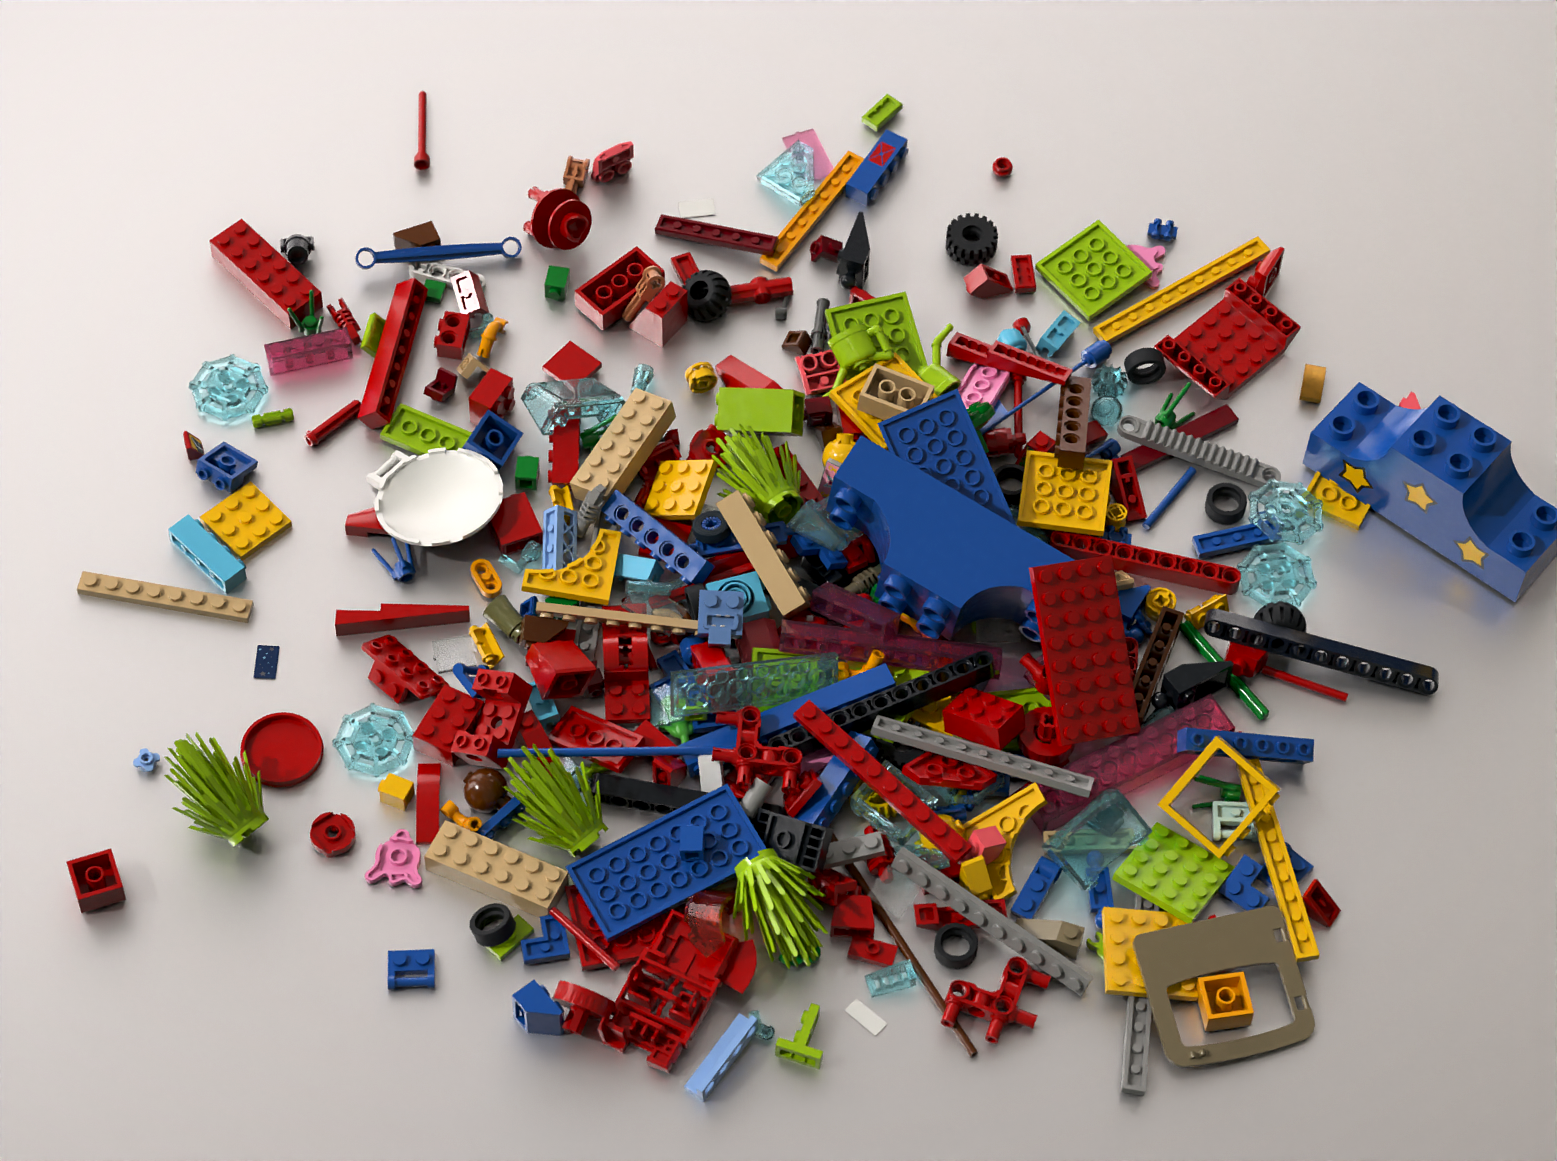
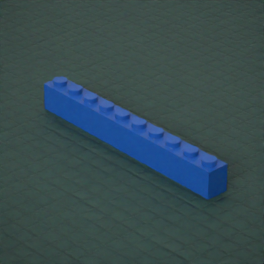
M886 663L761 712L760 737L757 741L762 746L768 747V741L774 736L801 726L793 718V713L808 700L812 701L827 715L895 687L896 683ZM728 725L678 746H736L738 728ZM681 755L682 760L687 765L690 778L700 775L698 763L700 755Z

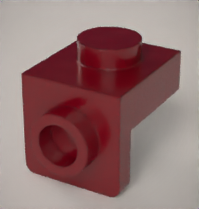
M821 235L810 246L811 261L817 262L823 257L837 262L840 249L843 250V242Z
M442 367L439 368L436 379L425 386L424 394L442 403L454 394L458 376Z

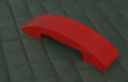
M441 763L418 764L416 845L432 844L440 830Z
M1005 899L982 900L1007 917ZM937 903L914 904L913 906L916 927L939 931L940 928L950 923H962L971 929L980 928L950 906L937 907Z

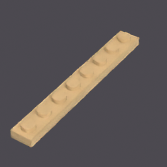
M86 571L82 572L77 586V593L82 595L243 623L249 622L254 606L253 600Z
M537 602L536 615L553 619V617H559L569 622L584 620V623L589 625H597L598 622L606 623V626L615 628L620 625H627L632 630H641L644 627L650 628V631L657 633L669 630L675 635L695 633V637H697L698 633L697 620Z

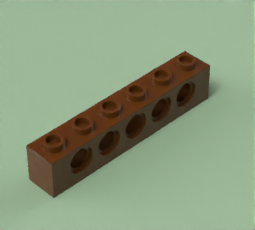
M1070 376L1066 384L1061 385L1054 458H1058L1057 467L1083 470L1092 378Z
M1165 606L1161 610L1133 680L1140 729L1150 708L1151 698L1157 690L1183 621V612Z

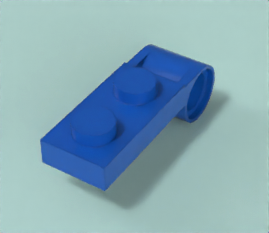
M1041 856L1012 906L1011 913L1021 918L1034 919L1052 884H1055L1058 880L1063 866Z

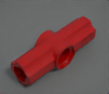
M756 277L750 283L730 286L732 304L754 301L756 304H766L772 298L793 295L790 277L768 280L766 277Z

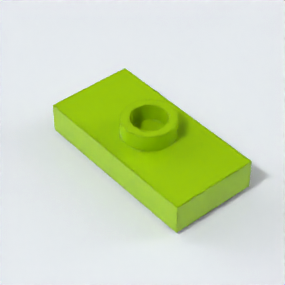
M886 94L862 116L861 122L877 132L903 108V104L889 94Z
M375 312L369 316L360 346L362 350L373 358L376 356L386 322Z
M519 914L514 917L516 929L513 935L500 945L486 947L500 961L521 944V940H526L534 933V928Z

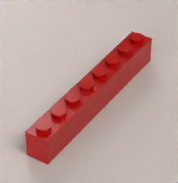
M415 277L396 284L357 418L371 430L389 424L391 421L425 303L428 288Z

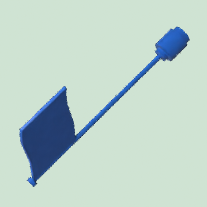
M1101 340L1081 352L1082 362L1072 368L1073 372L1083 365L1093 369L1107 360L1110 354H1112L1110 344L1105 340ZM1051 382L1009 412L998 400L994 406V416L980 429L982 435L1052 388L1056 383Z

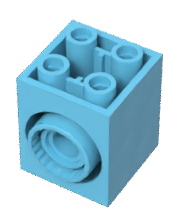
M756 571L706 584L705 590L744 592L743 623L761 618H770L769 610L772 609L768 597L765 598L763 592L765 585L758 577Z

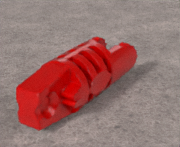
M340 298L338 301L342 309L336 312L331 304L327 305V309L344 338L350 337L356 346L362 342L357 333L361 328L352 316L344 299Z

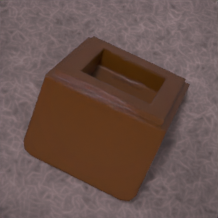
M789 331L781 347L804 356L812 344V339L807 331Z

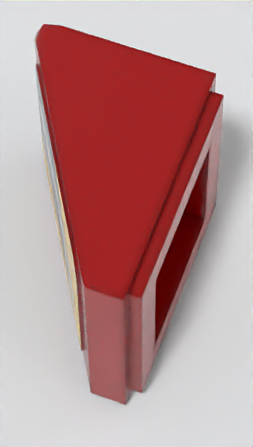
M184 431L183 438L188 460H196L205 455L201 440L191 433Z

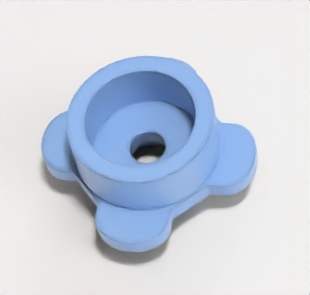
M143 748L139 751L140 755L137 759H134L133 764L144 772H151L155 769L156 762L160 760V756L158 753L153 754L148 749Z

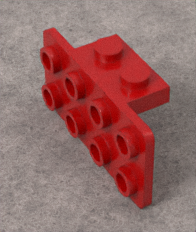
M385 635L362 644L361 649L375 660L367 678L397 704L405 701L409 690L419 699H426L439 694L444 685L449 686L443 677L436 674L394 636Z

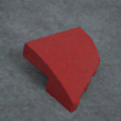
M375 507L347 516L345 523L346 535L368 537V533L388 535L377 519Z

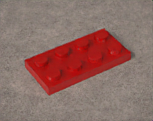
M574 706L569 708L547 736L550 743L559 748L642 747L645 743L644 736ZM634 756L582 758L621 774Z

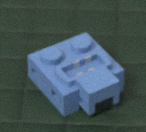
M700 590L697 637H708V647L730 648L731 639H742L744 592Z

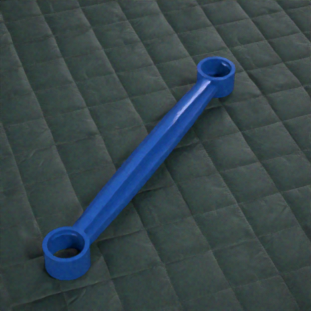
M507 237L502 243L439 245L374 252L371 248L364 247L357 252L355 262L361 269H370L376 263L438 261L498 254L512 259L519 255L522 246L517 238ZM512 240L517 243L518 250L516 254L509 255L504 251L503 245L505 242ZM362 251L372 254L374 260L370 265L363 266L359 263L358 257Z

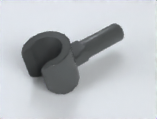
M789 296L784 297L782 307H775L776 320L787 319Z

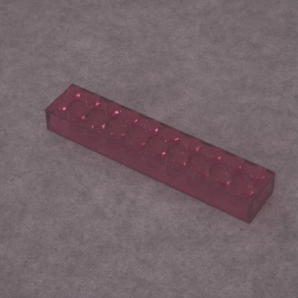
M1209 694L1141 728V732L1129 734L1063 767L1062 769L1094 778L1089 798L1037 783L1047 804L1031 816V819L1042 835L1043 831H1054L1082 817L1093 804L1098 805L1115 793L1124 796L1197 759L1199 755L1177 753L1178 730L1188 727L1234 732L1235 726L1214 697ZM1030 783V784H1028V785L1022 787L1021 790H1023L1024 788L1028 787L1029 785H1031V784H1033V783Z

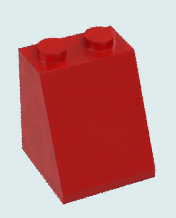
M670 281L632 321L629 328L663 348L687 322L688 291Z
M572 640L534 643L525 656L542 700L583 696L596 672L594 664Z

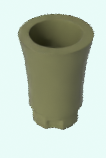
M500 595L486 607L483 617L496 625L515 643H519L523 617L512 606L506 595Z

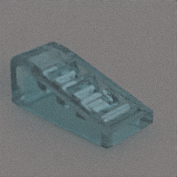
M910 959L865 975V981L871 998L915 987L917 980ZM904 972H906V974H907V977H905V978L903 977V974H902V973H904ZM893 975H897L898 981L894 980ZM885 977L888 978V981H889V984H888V985L885 984V981H884V978H885ZM877 979H878L879 984H880V986H881V987L878 988V989H877V987H876V985H875V982H874V980H877Z

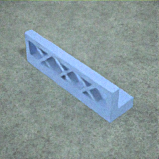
M555 505L544 511L542 570L553 568L555 571L566 568L567 565L563 560L564 553L568 557L569 563L577 560V511L560 505ZM564 515L570 516L569 526L564 520ZM564 534H566L569 538L568 546L563 540Z
M739 1013L685 1084V1090L704 1102L758 1031V1019L753 1015L748 1019Z

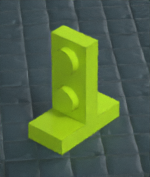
M811 1003L809 1010H804L801 1018L802 1029L801 1031H796L793 1042L778 1037L775 1045V1056L820 1069L823 1051L808 1047L819 1019L820 1005Z

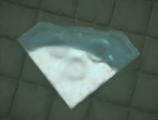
M797 140L756 175L757 181L798 206H803L815 195L813 148Z

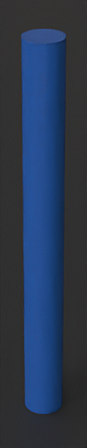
M1190 467L1144 521L1142 526L1145 529L1149 530L1197 473L1194 467Z

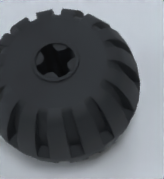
M701 270L692 274L691 278H687L685 281L686 285H683L682 288L688 291L687 314L690 317L699 321H712V319L716 320L721 317V313L725 314L728 310L726 307L730 306L732 293L730 285L723 275L711 270Z
M1277 601V603H1268L1267 606L1264 605L1260 608L1253 618L1306 633V621L1303 614L1297 607L1287 602Z

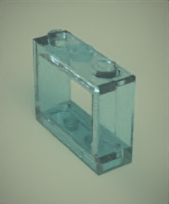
M887 760L881 764L932 811L937 810L938 799L902 774L899 769ZM864 782L851 796L850 807L856 815L867 819L874 829H880L884 832L891 842L898 843L903 847L918 830L910 824L902 831L864 802L874 791Z

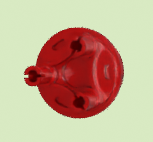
M534 186L532 189H529L528 197L537 201V204L533 210L531 221L525 222L523 226L524 232L532 235L540 245L546 248L571 250L578 247L588 236L592 224V216L588 206L580 201L573 191L566 188L542 191Z

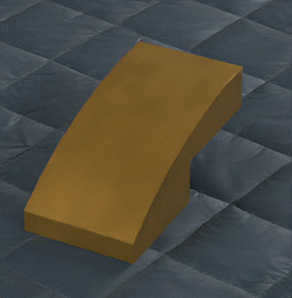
M1305 364L1299 400L1315 403L1321 402L1326 367Z

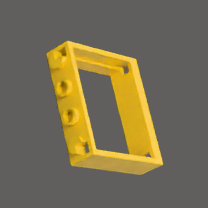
M1218 735L1157 805L1220 859L1224 855L1228 857L1236 849L1234 843L1239 838L1243 840L1251 830L1248 827L1253 821L1258 823L1266 814L1263 810L1268 804L1274 805L1280 797L1278 792L1281 788ZM1222 749L1269 791L1219 848L1171 805L1216 752Z

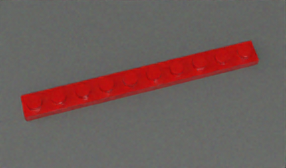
M808 700L793 713V718L955 865L972 850V846L812 701Z

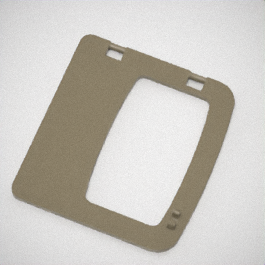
M1266 906L1139 934L1133 939V949L1162 1047L1168 1061L1180 1068H1188L1243 1059L1305 1041L1313 1033L1315 1028L1314 1016L1307 1000L1306 990L1279 908L1276 906ZM1280 929L1283 941L1276 942L1273 931ZM1274 964L1278 967L1292 1011L1293 1023L1242 1039L1203 1046L1187 1047L1183 1045L1167 995L1168 987L1196 977L1230 969ZM1301 997L1304 1009H1297L1294 998Z

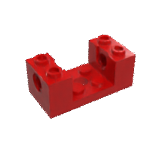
M478 668L472 690L486 700L474 735L466 731L457 730L450 751L469 765L504 770V767L507 766L508 758H498V749L513 748L533 686L512 672ZM502 720L501 726L495 728L496 723Z

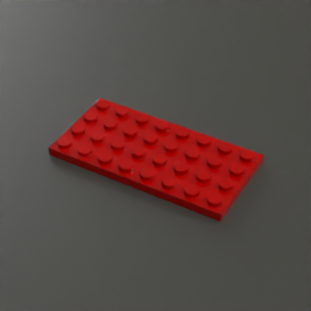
M1112 555L1029 568L1058 746L1141 732Z

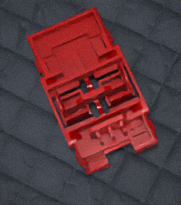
M672 909L660 932H657L653 939L651 948L645 946L638 961L631 968L627 981L615 1001L612 1019L603 1017L597 1029L602 1043L624 1054L629 1044L642 1048L651 1053L646 1059L648 1066L669 1074L672 1064L675 1065L682 1048L687 1049L689 1046L688 1040L692 1041L717 994V987H721L722 981L719 977L723 976L727 969L728 963L739 944V939ZM643 970L666 981H668L670 977L674 978L675 980L669 986L668 991H666L667 988L663 981H660L652 976L643 973ZM681 981L684 983L682 985V988L690 992H693L694 994L691 995L685 991H681L677 997L674 996V994L672 993L674 988ZM668 1002L673 1005L669 1009L670 1018L665 1017L663 1019L661 1018L662 1010ZM657 1006H658L656 1015L652 1014L651 1012H655V1010H656V1008H657Z

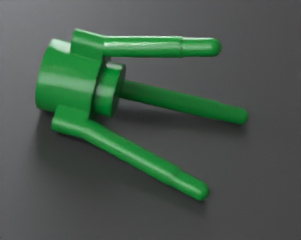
M310 290V316L305 317L302 324L291 308H288L287 311L298 326L300 333L303 332L307 337H315L322 333L321 327L324 316H320L319 320L315 318L313 290Z
M1191 382L1186 384L1169 409L1167 407L1173 397V393L1168 395L1159 414L1155 417V424L1160 423L1162 427L1168 426L1170 430H1173L1195 415V412H1191L1176 421V414L1173 412L1190 388Z
M616 415L580 433L584 449L590 448V451L593 450L600 440V435H603L607 428L600 431L597 430L612 422Z
M1203 775L1194 778L1196 782L1219 787L1220 798H1224L1222 801L1239 802L1241 795L1240 784L1224 782ZM1213 802L1193 804L1192 809L1212 807Z

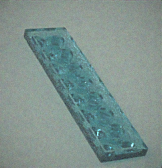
M830 652L671 671V716L675 718L739 710L746 706L762 707L784 704L837 683L838 654Z

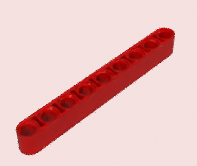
M1056 530L1050 538V546L1074 560L1112 555L1115 571L1122 570L1129 574L1226 595L1235 594L1239 588L1241 573L1234 567L1073 532Z

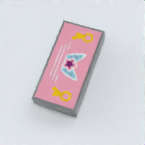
M832 458L826 461L818 491L827 502L834 475L842 465V463Z

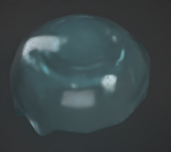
M1101 396L1092 404L1091 416L1101 426L1113 427L1124 415L1122 404L1113 396Z

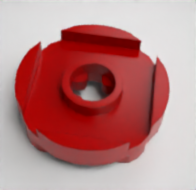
M715 428L699 430L689 445L690 458L693 460H714L712 458L713 454L726 465V462L720 456V453H724V451L716 442V438H720L727 444L725 440L726 434ZM712 445L715 453L709 452L706 446L710 447Z
M326 812L319 815L311 825L310 840L312 846L328 858L345 853L356 841L354 823L345 814L340 813L339 815L333 814V812ZM331 830L332 832L338 831L336 837H328V832Z

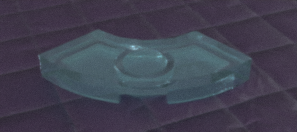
M913 844L893 847L895 856L904 847L936 870L950 867L948 857L935 848L929 850L928 848L921 847V845Z

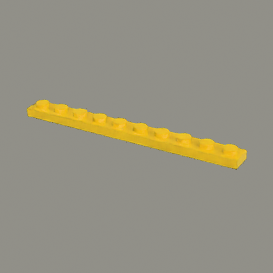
M1257 236L1093 327V333L1100 341L1105 340L1111 344L1265 258L1270 253V248Z
M1259 758L1248 760L1263 773ZM1237 763L1236 769L1249 811L1251 812L1269 790ZM1268 804L1263 810L1266 814L1258 823L1253 821L1286 926V932L1297 963L1316 960L1320 956L1274 806Z

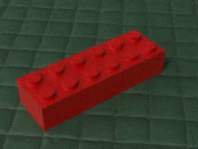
M240 219L209 240L212 257L289 329H293L297 325L287 311L288 308L292 309L300 322L305 317L310 316V290H313L314 313L323 308L321 291L243 219Z

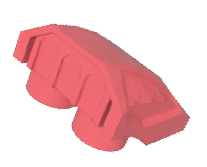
M631 141L620 143L599 153L594 159L591 173L592 179L597 181L599 178L601 182L605 183L613 178L614 171H617L619 174L627 173L632 167L630 160L634 158L633 143Z
M831 349L817 354H807L794 358L800 372L806 396L832 390L831 388L834 386L840 366Z
M761 618L743 623L742 639H734L742 669L751 668L753 647L783 649L776 623L773 619Z

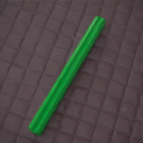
M1190 621L1182 623L1180 631L1208 662L1224 661ZM1231 674L1229 686L1258 719H1265L1269 715V710L1239 676Z

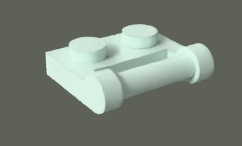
M1213 801V841L1229 838L1235 830H1221V825L1239 826L1250 813L1247 802ZM1252 822L1250 825L1251 831L1244 839L1251 840V842H1259Z

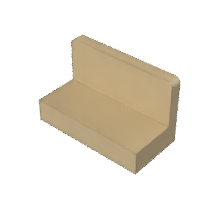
M468 353L456 370L468 379L477 366L486 373L490 368Z

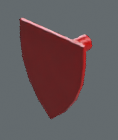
M753 939L739 942L728 963L727 969L723 976L719 977L723 984L741 994L748 988L756 970L757 951Z

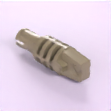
M872 564L852 578L851 584L837 593L851 599L856 594L866 593L878 583L879 579L877 577L881 573V565L874 566Z

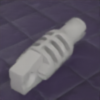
M602 484L594 487L592 491H588L578 511L577 537L579 538L585 536L590 524L596 521L605 502L603 497L607 488Z

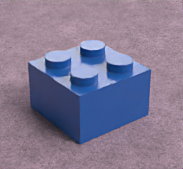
M487 410L462 449L471 450L483 455L499 471L524 433L490 410Z

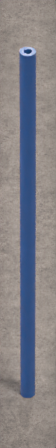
M736 746L552 749L557 757L712 755L713 747L733 749ZM527 748L531 754L533 753L535 757H539L533 748ZM538 748L544 757H550L548 754V749L550 748ZM498 749V758H528L521 749Z

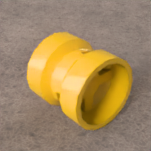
M1113 503L1107 507L1105 528L1112 525L1115 527V532H1119L1121 527H1125L1127 509L1123 505Z

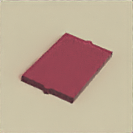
M814 129L803 132L797 131L796 134L782 138L804 184L815 180L821 181L822 178L827 177L834 169Z

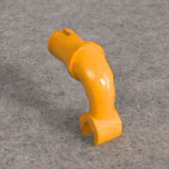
M496 317L493 322L488 324L483 334L481 333L480 335L482 339L476 353L478 356L482 355L484 358H490L493 343L497 341L496 335L498 332L505 333L504 327L508 323L507 320Z
M873 650L867 663L860 670L849 669V665L846 662H838V670L834 669V677L842 681L880 666L884 659V653L879 650Z
M451 800L447 801L440 809L447 818L452 819L457 825L476 833L482 826L480 818L464 816Z

